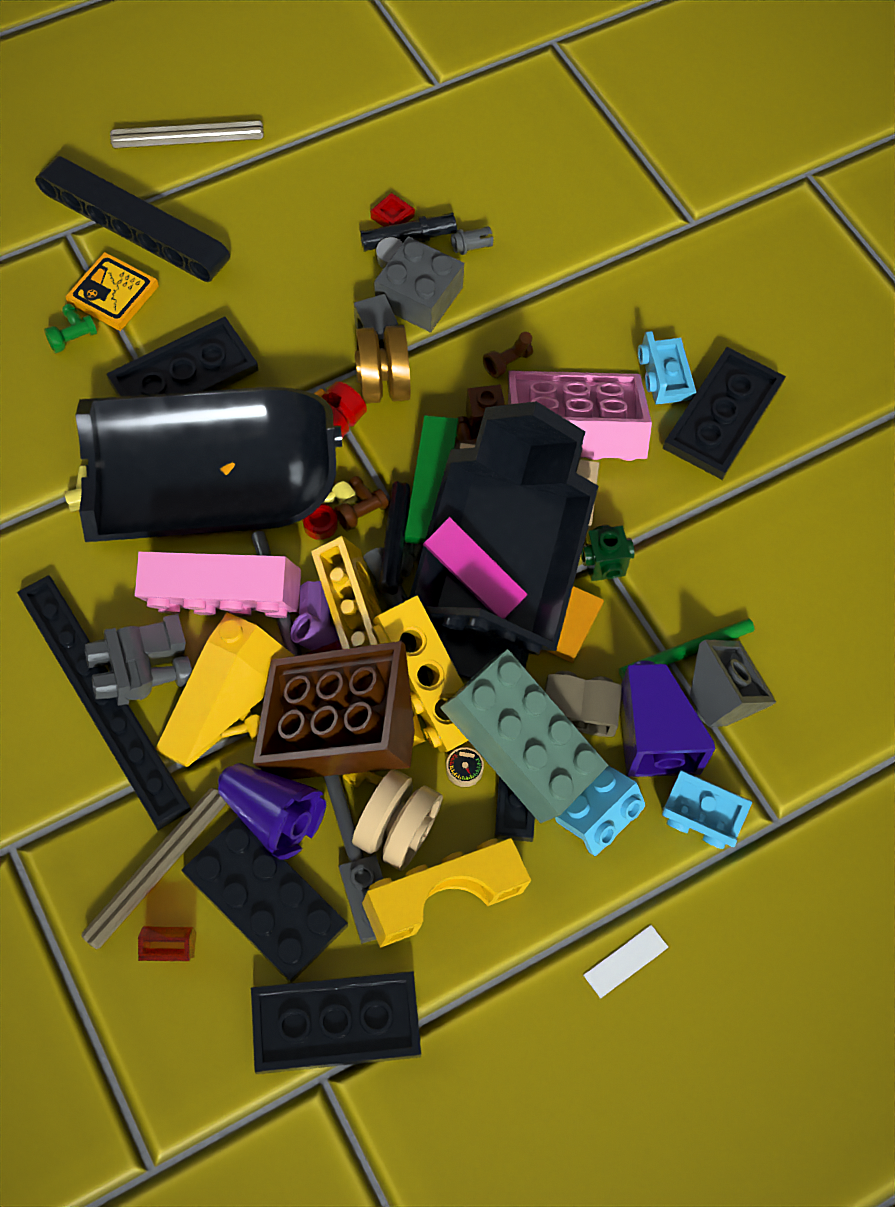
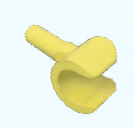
M86 466L79 467L76 489L65 491V498L69 504L70 512L80 510L81 478L87 477Z
M342 481L333 487L332 492L329 493L322 504L332 503L337 500L340 504L348 503L352 506L357 502V497L350 484Z

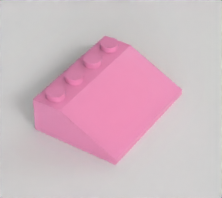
M508 371V405L537 401L586 431L581 457L591 460L602 458H620L626 461L647 459L652 421L640 374Z

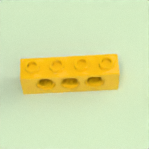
M418 595L373 618L372 621L375 626L371 628L374 637L376 636L379 644L398 642L403 633H409L416 639L417 645L414 652H406L412 711L415 715L421 714L427 726L423 729V732L430 746L433 749L438 747L440 752H448L467 742L468 739L449 717L446 720H442L435 713V705L438 700L443 699L447 701L464 684ZM421 666H426L433 672L434 678L430 686H424L418 680L417 674Z

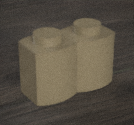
M558 671L555 674H548L545 693L579 732L604 737L615 735L619 721L622 685L613 683L612 679L601 676L594 677L591 680H584L569 671Z

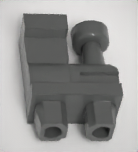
M178 614L163 617V622L141 627L128 626L117 631L116 628L104 630V639L85 644V657L88 668L108 665L109 672L92 675L95 699L116 697L119 706L129 704V700H142L150 694L152 687L175 681L179 687L186 686L192 673V668L188 656H184L186 641ZM172 662V666L151 667Z

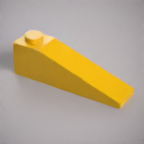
M227 612L207 640L155 748L157 753L185 767L190 766L222 739V733L239 718L242 721L251 714L250 709L264 698L271 660L293 657L295 655L259 626Z

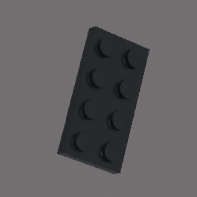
M223 317L106 373L118 397L221 390L259 371L258 363L226 317Z
M726 347L666 438L662 449L723 480L783 385L786 376Z
M239 817L181 870L193 885L290 984L348 927V923L285 860H279L265 848Z
M414 971L251 987L254 1068L256 1074L421 1057Z

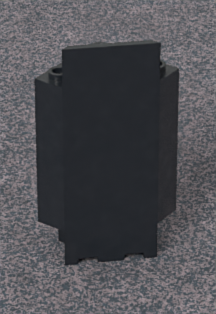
M537 401L486 407L475 447L450 450L425 539L426 541L450 517L528 595L504 619L498 617L486 608L425 546H423L409 599L418 595L458 675L471 679L488 662L507 649L524 668H526L529 654L540 655L541 650H557L599 486L576 473L586 431Z

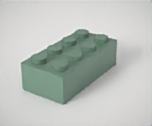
M508 649L488 662L440 707L540 823L560 816L609 766Z

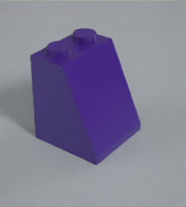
M638 661L633 665H628L621 684L620 701L626 776H678L680 770L693 775H701L715 750V744L666 664H655L652 661Z

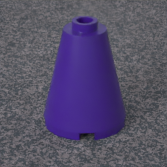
M242 763L225 768L219 776V795L265 848L279 860L289 859L298 854L303 849L298 844L306 835L312 839L323 820L326 801L320 797L324 794L314 787Z

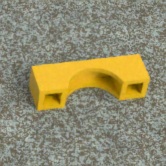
M497 838L490 839L477 846V851L464 855L462 851L455 852L441 860L442 864L428 868L427 864H423L409 870L404 878L393 882L391 878H384L370 885L362 905L380 948L417 934L423 923L425 901L439 891L446 889L465 890L479 897L487 906L523 893L531 882V878L512 838L501 842Z

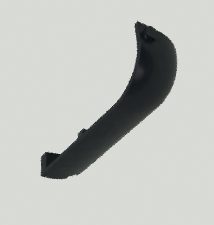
M256 387L79 399L75 415L80 444L81 460L88 459V465H86L87 477L81 478L79 510L85 542L273 529L294 524L319 508L332 489L336 475L335 448L342 447L341 425H333L332 408L323 398L311 392L286 387ZM235 463V466L227 475L220 470V468L227 464Z

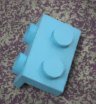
M652 331L645 332L643 343L638 346V359L641 365L645 364V385L647 391L652 392L655 405L692 400L696 394V389L682 339L674 338L655 341Z
M608 766L560 816L555 817V820L559 825L581 838L588 852L597 856L606 846L613 842L615 837L632 820L639 816L645 807V802L637 782Z
M680 770L662 815L668 818L667 825L684 833H688L690 828L704 834L703 841L717 848L724 849L726 844L735 847L738 834L752 805V801L684 770Z

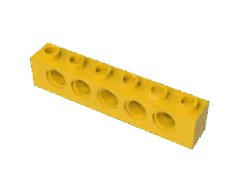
M340 536L311 551L342 649L379 644L376 636L374 637L371 628L375 626L372 619L382 614L361 549L345 537ZM413 712L415 729L414 747L425 742V738L417 715Z

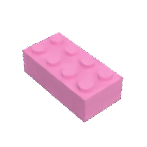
M138 552L135 596L146 601L147 607L158 608L160 613L180 614V609L185 608L194 610V614L216 615V609H220L242 617L251 616L252 611L265 612L267 617L286 618L287 612H298L301 569L286 556Z

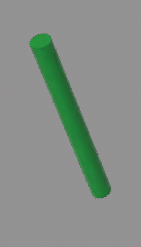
M747 618L639 661H652L655 664L669 665L697 654L699 644L704 640L730 641L754 632V624L750 618ZM628 665L619 668L622 680Z

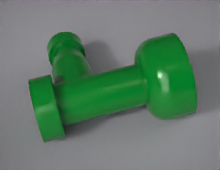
M66 304L62 308V312L71 326L61 330L56 326L44 329L47 340L55 354L65 349V342L88 333L90 336L97 334V329L91 316L87 315L82 319L73 304Z

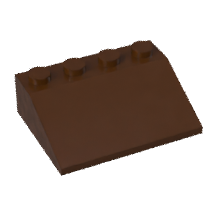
M402 641L272 659L253 764L263 771L290 780L410 768L415 729L405 644Z

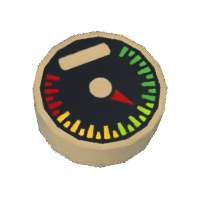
M462 747L454 750L449 755L446 762V774L452 783L460 787H470L475 785L482 777L484 761L476 750Z

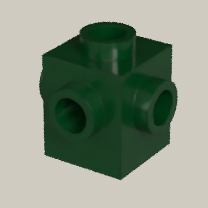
M602 525L588 531L581 559L583 565L588 567L591 581L626 576L630 559L634 558V545L631 538H626L623 525L615 527Z

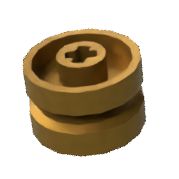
M404 325L387 326L383 333L384 348H379L378 334L373 327L356 329V375L365 404L380 403L383 398L382 381H387L388 394L393 402L406 401L411 398L409 357Z

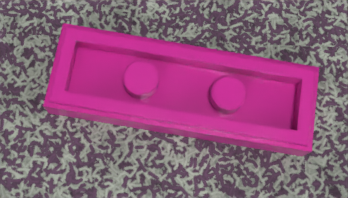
M450 517L423 543L486 608L498 617L504 619L528 595Z

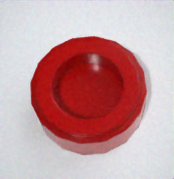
M321 504L312 514L302 520L305 533L315 540L330 538L335 534L338 527V518L335 510L326 504Z

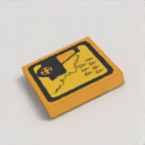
M104 252L65 297L68 304H73L77 309L121 331L159 285L156 278Z

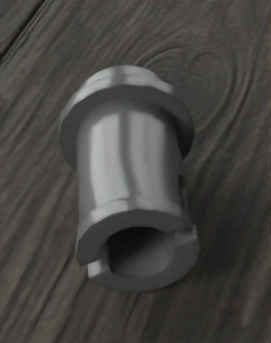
M485 226L484 228L469 231L458 229L456 233L451 235L453 251L466 255L469 250L492 247L493 237L480 239V237L492 234L491 228Z

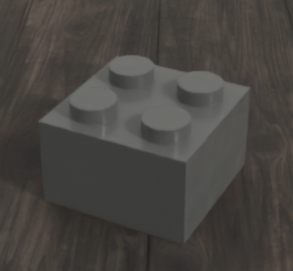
M408 236L374 281L375 296L385 294L394 315L431 333L463 288L464 263Z

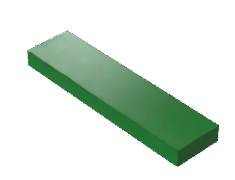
M424 415L405 531V542L418 544L425 542L451 449L456 447L459 426L458 418Z

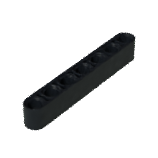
M56 156L35 178L37 186L48 197L202 281L210 282L230 260L231 256L228 249L218 240L61 156Z

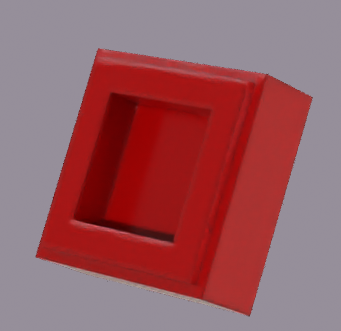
M391 192L370 210L371 219L384 227L409 222L415 217V209Z

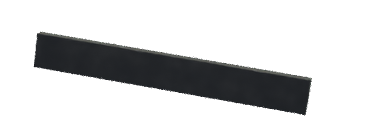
M48 575L18 591L20 599L157 830L187 814L191 810L188 802L129 705L118 706L116 697L95 699L92 675L105 673L108 670L105 665L88 668L85 657V644L90 643L51 576Z

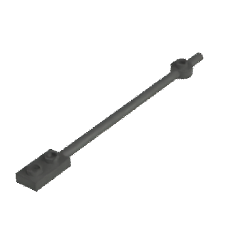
M254 532L251 537L257 556H272L265 532ZM287 612L286 618H276L284 647L293 655L300 656L302 655L300 646L294 643L290 637L293 623L290 613ZM339 775L323 776L349 863L339 865L338 867L361 944L376 940L362 902L367 891H369V886L383 879L376 854L364 858L362 850L352 843L355 826Z

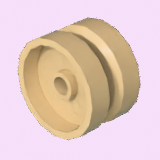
M394 769L390 770L382 779L368 801L354 831L352 843L368 854L378 851L384 845L382 852L384 863L401 872L409 865L428 836L440 809L443 796L426 785L415 790L411 795L413 790L412 778Z

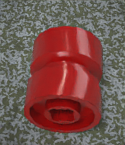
M334 382L321 396L332 408L333 425H341L342 438L349 432V427L354 426L367 412V406L363 398L346 383Z

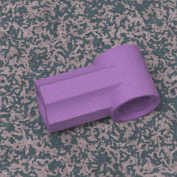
M307 581L300 586L299 616L293 622L290 637L294 643L315 653L333 651L337 646L339 637L335 626L331 624V612L321 581Z

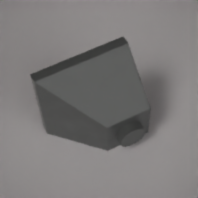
M704 640L699 644L690 696L696 705L695 711L708 727L728 726L776 703L740 641Z

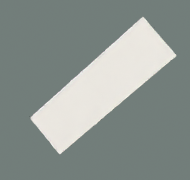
M650 925L583 976L601 999L669 947L653 926Z

